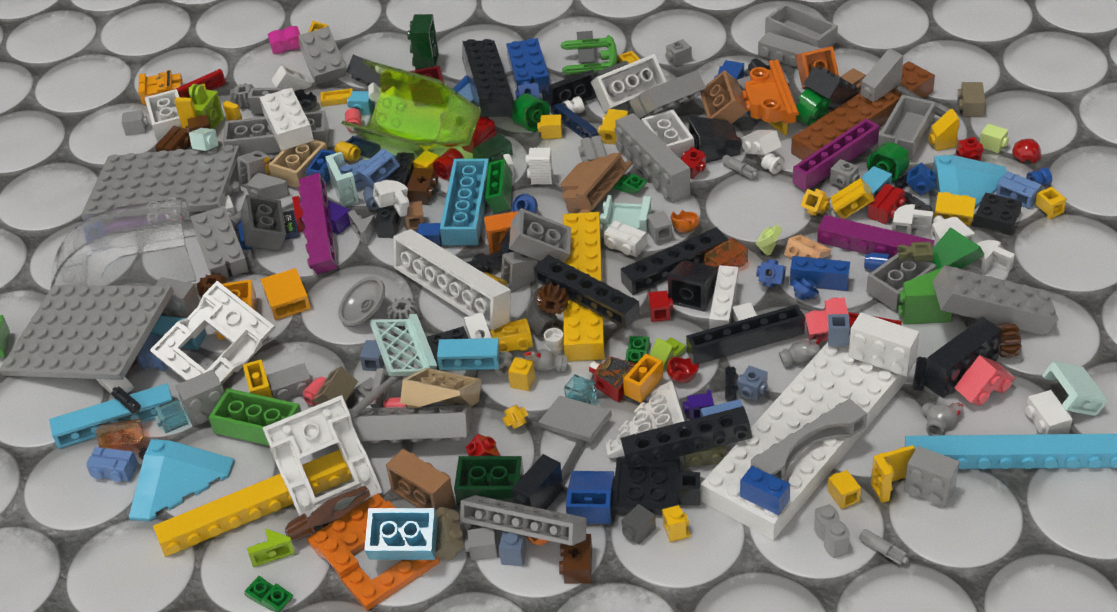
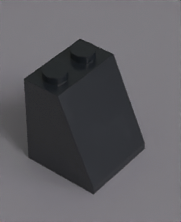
M697 116L688 117L689 132L694 138V148L701 150L706 155V163L721 160L725 155L730 157L740 155L742 140L736 135L735 128L731 127L728 121Z
M682 260L667 276L668 298H672L673 305L705 312L715 291L719 268Z

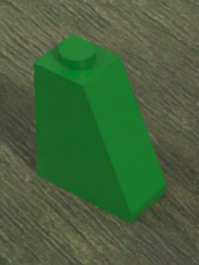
M950 227L933 247V261L930 262L937 265L936 270L944 267V265L961 269L982 258L985 254L979 245Z

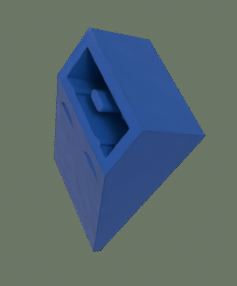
M572 471L567 489L566 513L587 518V524H611L614 471Z

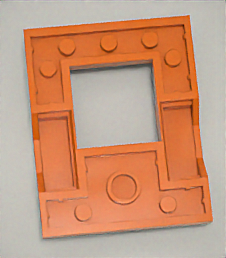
M378 493L350 510L341 518L336 519L306 538L308 544L317 555L324 557L334 568L341 582L366 611L440 563L438 557H435V560H401L373 580L362 570L358 560L353 555L365 548L368 509L395 508L389 500L386 502Z

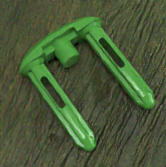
M607 35L606 38L569 40L562 42L560 45L565 50L608 48V50H600L601 60H609L608 62L567 65L562 68V73L581 74L592 69L594 73H597V71L617 64L616 44L610 35Z

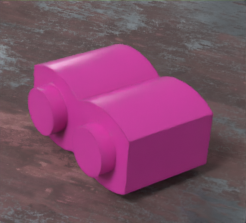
M290 26L284 30H274L268 33L273 54L300 48L298 26Z

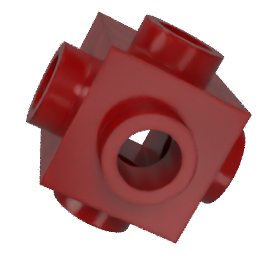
M975 137L958 141L956 156L981 161L984 149L983 145Z
M694 147L685 151L680 158L690 167L691 179H694L699 172H703L707 165L706 155Z
M477 434L465 447L468 456H500L495 440L489 436Z

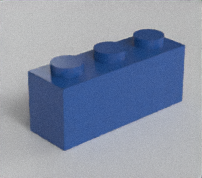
M792 256L790 286H792L795 278L802 280L805 277L816 284L815 288L847 291L850 261Z

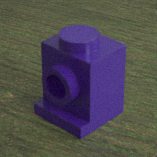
M707 390L705 394L687 396V401L683 402L684 413H688L689 420L699 418L701 408L714 406L711 390Z

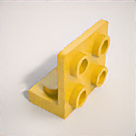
M914 445L873 456L871 486L881 503L890 500V492L893 489L892 481L906 478L907 464L915 451Z

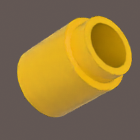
M344 141L337 143L334 148L336 153L342 152L344 159L351 162L357 161L361 154L360 148Z

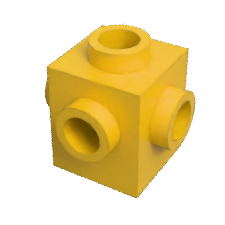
M807 189L800 206L806 208V212L817 216V213L824 215L830 207V198L825 196L826 192L815 189V192Z

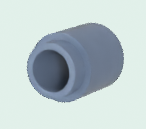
M368 185L363 192L366 206L370 210H377L379 206L373 197L374 188Z

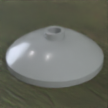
M371 276L354 284L340 303L339 319L347 326H356L372 318L384 301V283L378 277Z

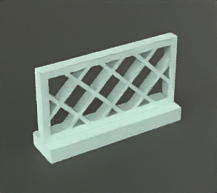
M409 314L408 319L371 320L370 325L389 377L410 376L424 368H437L417 314ZM378 326H383L387 328V330L383 331L382 329L378 328ZM396 326H404L405 330L403 331ZM392 331L398 334L399 336L395 337L389 333ZM404 337L405 339L409 340L410 343L408 344L402 341L401 339ZM386 338L392 341V343L388 344L383 339ZM397 344L403 347L404 349L401 351L400 349L394 346ZM409 350L410 352L414 353L415 356L413 357L407 354L406 352ZM391 351L397 354V356L393 357L387 354V352ZM402 357L408 360L409 362L406 364L400 361L399 359ZM395 364L402 369H393L392 365ZM415 364L419 366L420 369H415L411 365Z

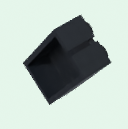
M982 317L927 358L924 386L941 398L953 394L956 391L955 385L979 355L993 361L998 359L999 346L1002 342V329Z

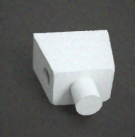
M939 215L933 219L931 239L935 240L934 246L950 227L974 242L975 233L957 217L944 219Z
M483 312L464 317L465 331L469 339L492 338Z

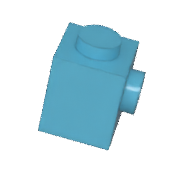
M352 91L350 98L347 100V106L350 109H358L361 115H371L374 102L369 98V91Z

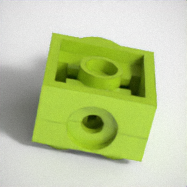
M192 84L189 94L193 100L197 117L208 115L211 129L216 130L225 118L218 92L206 90L204 85Z

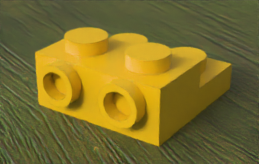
M527 319L510 321L499 328L490 329L491 337L499 338L500 352L525 351L533 347Z

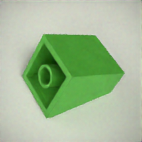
M942 268L903 283V291H899L901 305H898V316L902 317L903 324L951 322L952 313L940 309L933 285V280Z

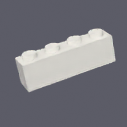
M719 265L709 318V329L732 323V307L735 306L738 288V267Z

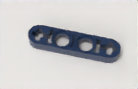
M562 103L551 107L552 114H561L562 124L581 138L599 136L594 126Z

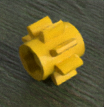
M515 404L504 410L506 416L502 420L506 427L511 425L513 429H516L527 422L524 418L528 416L525 407L519 408Z

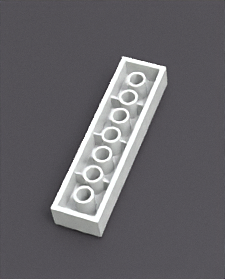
M412 229L393 236L395 269L469 316L483 312L487 326L491 330L510 322L511 289Z

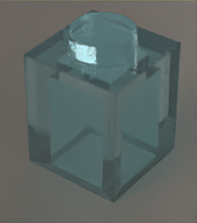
M574 374L564 386L565 397L588 404L593 403L597 398L595 382Z
M178 398L155 407L157 415L154 418L158 427L162 426L165 433L188 425Z

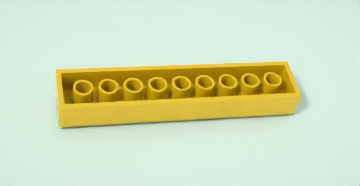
M599 212L563 214V225L571 227L570 256L564 263L602 281ZM569 299L568 306L564 310V352L567 361L604 360L603 317Z

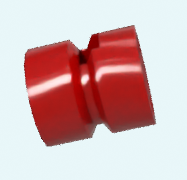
M449 148L432 164L436 175L444 180L449 179L454 159H464L463 155L457 149Z

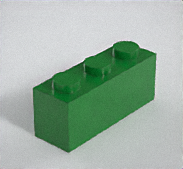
M505 159L488 163L485 200L493 214L510 210L513 173Z

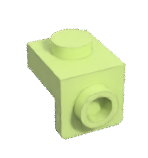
M779 225L764 229L756 242V245L766 256L771 255L776 246L775 242L782 232V228Z

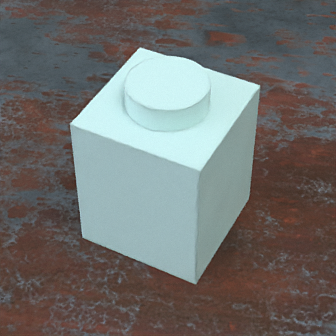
M200 128L189 132L192 149L207 151L219 146L215 129Z

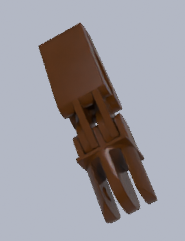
M362 486L331 498L314 510L309 517L303 513L287 524L285 528L286 536L290 537L291 540L298 541L315 533L314 526H320L341 518L370 496L369 489L366 486ZM365 491L361 496L355 497L344 509L333 510L336 503L341 499L357 496L360 492Z

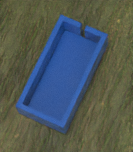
M538 38L506 43L508 61L516 90H518V85H521V82H531V79H534V83H538L539 93H542V90L550 85Z

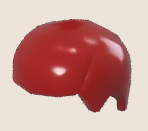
M1030 138L1017 141L1012 149L1013 156L1022 163L1026 160L1036 163L1042 155L1037 141Z
M673 357L667 363V373L677 383H689L692 381L699 368L698 363L694 365L691 358Z

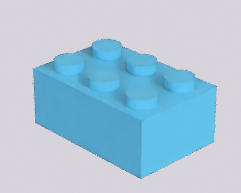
M369 508L365 552L369 560H435L438 517L435 509Z

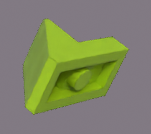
M672 337L667 341L657 338L649 355L663 361L664 372L671 358L680 357L686 352V345Z
M265 529L268 541L247 548L253 567L295 554L290 537L269 529Z

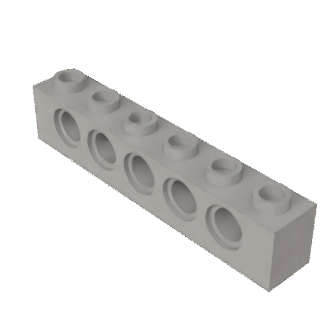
M477 495L461 500L460 522L571 546L586 540L587 518Z

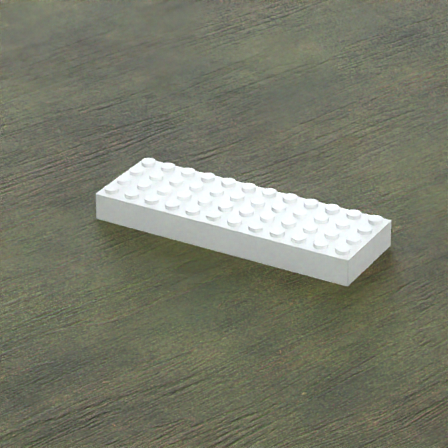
M827 342L751 427L753 438L739 441L700 484L701 501L774 541L904 385L908 376L896 374L850 358L849 346H828ZM849 398L867 412L866 428L852 437L826 439L805 448L797 454L790 463L783 480L790 483V501L779 516L740 497V480L751 467V459L755 455L763 453L773 444L779 443L789 434L795 433L805 424L811 423L819 418L821 414L827 413L835 408L837 404L843 403Z

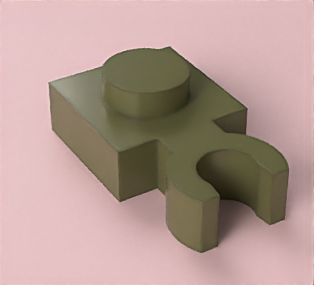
M931 242L911 243L910 247L898 245L897 253H899V260L912 258L913 262L933 261Z

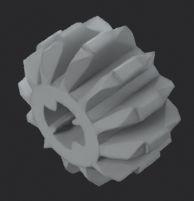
M247 83L234 86V89L230 90L231 102L239 105L241 109L244 107L248 108V95L251 88L255 87L252 84L247 85Z
M402 297L399 300L395 298V302H389V307L386 310L388 319H408L409 314H417L419 317L418 306L411 298L404 299Z

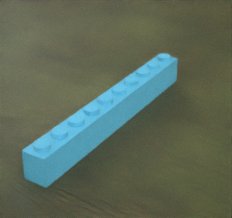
M1117 434L905 436L904 447L914 445L916 449L917 446L958 460L960 461L958 469L1117 468Z

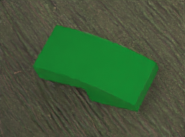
M633 173L629 177L624 174L612 188L626 193H638L647 184V180Z
M630 336L625 361L637 364L645 354H648L650 338Z
M259 575L244 591L245 596L274 612H281L293 598V594L277 583L272 585Z

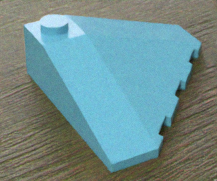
M955 155L934 156L933 171L936 174L935 186L937 195L938 192H949L954 195H967L976 198L975 208L980 205L981 198L984 197L985 193L993 194L997 191L998 182L1007 173L1006 167Z
M151 439L144 455L129 519L151 521L157 518L155 513L166 507L168 510H171L182 504L183 497L194 493L196 496L210 488L209 483L217 478H220L221 481L225 480L230 475L235 462L234 458L174 441Z

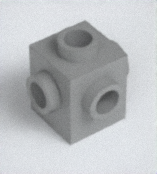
M840 159L831 168L830 183L842 188L847 187L860 178L859 166Z

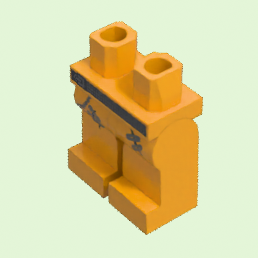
M167 70L166 73L161 72L158 75L146 77L145 73L139 74L138 93L142 104L147 105L145 97L171 91L182 86L183 79L181 73L172 74L171 70Z

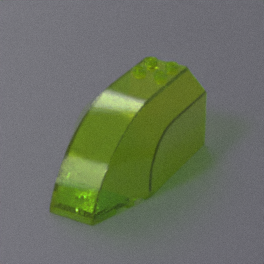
M364 59L363 63L380 75L381 93L371 122L366 127L342 121L341 124L360 136L418 152L467 146L470 144L481 113L480 108L439 79Z

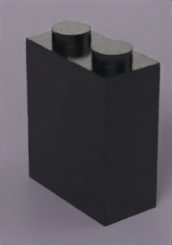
M542 454L512 488L514 502L547 510L564 490L561 463Z

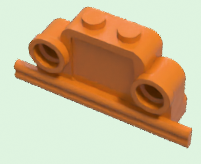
M779 60L769 61L770 70L763 67L753 68L750 71L751 80L745 83V90L741 92L750 116L754 119L762 118L765 122L782 121L787 124L796 123V115H799Z

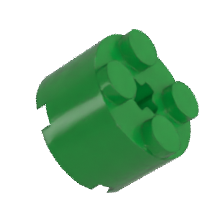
M808 88L798 97L800 101L796 107L799 115H796V120L808 127L829 113L827 110L831 100L818 92Z
M529 93L523 94L513 101V113L511 116L513 123L528 131L537 132V123L541 121V115H550L548 103Z
M885 142L868 157L867 169L869 171L874 166L892 174V182H894L908 169L909 152L898 144Z

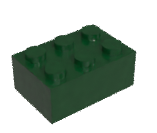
M414 14L413 20L410 21V30L407 32L408 40L411 41L410 53H413L412 66L415 67V70L437 66L439 50L433 14Z
M459 456L454 486L457 505H461V500L475 495L515 503L512 488L524 476L522 456Z

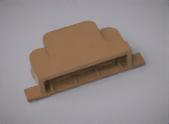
M612 153L606 157H599L593 161H584L577 164L560 184L564 191L562 197L568 212H591L631 167L632 161L624 162L621 153Z

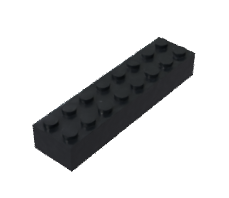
M468 39L467 41H462V61L478 117L512 116L513 95L495 41L491 39H484L483 41Z

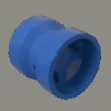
M1044 167L1037 172H1028L1026 179L1046 186L1052 183V174L1047 167Z

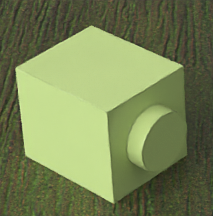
M988 123L981 132L979 143L983 145L984 149L999 153L1003 147L1006 148L1008 145V130Z

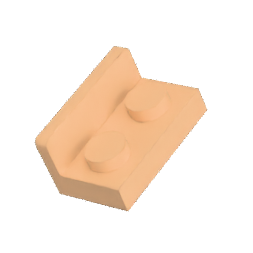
M800 234L789 238L784 255L791 259L792 256L822 259L830 256L832 249Z

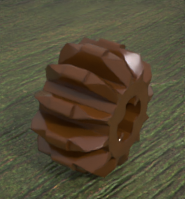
M212 273L211 275L206 274L204 278H200V282L197 283L199 297L202 299L203 295L216 281L221 284L228 283L225 276H222L221 273L216 275Z
M552 283L549 285L544 284L537 291L536 305L539 306V310L545 311V315L547 313H551L553 316L556 313L561 315L563 310L567 308L569 294L566 293V288H560L559 284L557 286H554Z
M1010 323L998 325L1002 329L999 355L1007 358L1018 356L1022 347L1019 328L1016 324Z

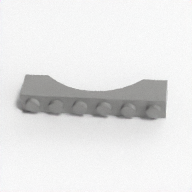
M849 398L843 403L837 404L835 408L827 413L821 414L819 418L811 423L805 424L795 433L789 434L779 443L773 444L763 453L755 455L751 459V466L784 480L786 471L797 454L805 448L826 439L852 437L866 428L867 412Z

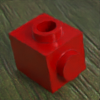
M667 290L648 292L651 322L670 320V310L673 309L672 298H668Z

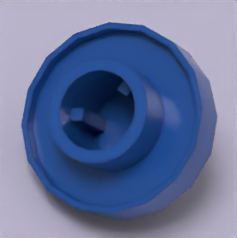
M520 194L512 203V211H519L522 208L536 214L538 208L537 200L529 194Z
M805 277L802 280L795 278L792 282L793 290L796 292L794 295L803 301L810 298L815 299L819 294V291L815 288L816 284Z

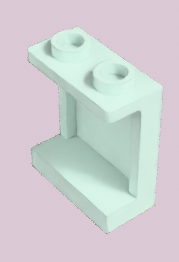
M338 152L325 156L331 184L341 206L346 207L359 203L352 172L341 175L338 169L345 165L343 153Z
M608 195L607 201L603 202L604 213L600 215V224H603V230L605 231L615 220L647 233V215L651 214V196H644L642 204L613 203L612 195Z
M1053 361L1042 374L1044 379L1060 382L1068 393V398L1062 404L1066 411L1097 416L1108 402L1084 367Z

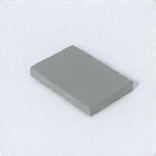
M559 396L539 420L538 424L540 428L591 443L612 414L609 409Z

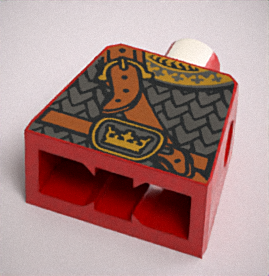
M608 357L602 365L593 361L589 367V372L594 374V386L614 401L619 402L625 396L623 378L636 364L615 357Z

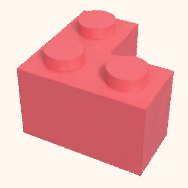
M834 297L826 300L825 310H814L805 314V325L809 340L820 339L821 342L828 341V314H848L845 297Z
M979 355L954 388L969 402L981 406L989 399L993 390L1002 394L1007 391L1016 377L998 362Z

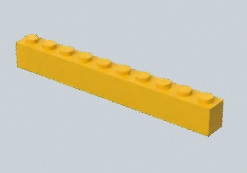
M340 450L302 464L314 495L353 479ZM278 474L153 525V528L166 557L294 503L281 474Z

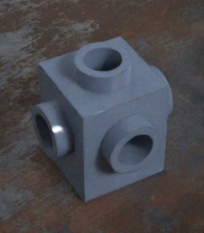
M749 365L744 374L740 375L737 379L738 395L757 402L760 396L764 395L767 391L768 372Z

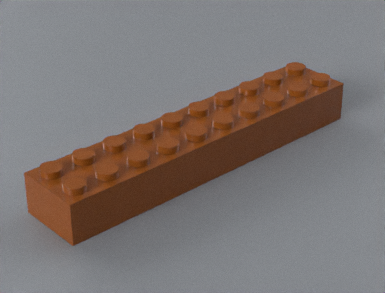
M910 61L903 64L901 86L922 98L933 92L934 74ZM895 87L875 102H872L861 96L860 92L792 137L791 154L803 161L866 118L881 127L887 122L903 94L896 91L897 87Z

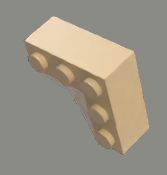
M424 368L403 379L400 403L407 404L408 408L413 409L439 401L445 404H470L471 408L479 402L482 379Z

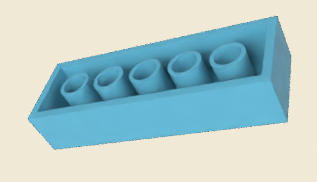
M454 159L440 225L442 245H479L486 205L485 195L489 159Z

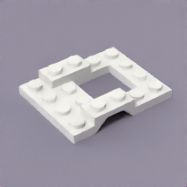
M216 281L203 295L198 307L186 319L178 321L150 349V352L185 381L214 370L219 381L223 384L234 372L237 373L243 367L242 364H246L263 346L262 342L275 327ZM209 324L232 344L205 370L180 349L191 338L195 339Z
M342 395L262 428L299 516L305 513L309 517L314 510L327 500L362 486H366L369 489L370 496L368 498L373 497L377 493H382L369 458L355 432L350 413ZM337 443L354 482L315 498L299 459ZM365 491L360 492L357 496L341 499L336 503L333 510L344 509L355 497L361 496Z

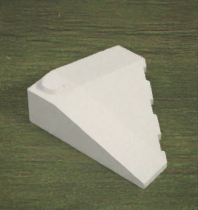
M673 381L654 388L649 393L651 396L649 402H642L634 411L635 416L630 422L626 420L617 430L619 435L616 440L609 439L605 444L609 458L625 456L621 437L687 421Z

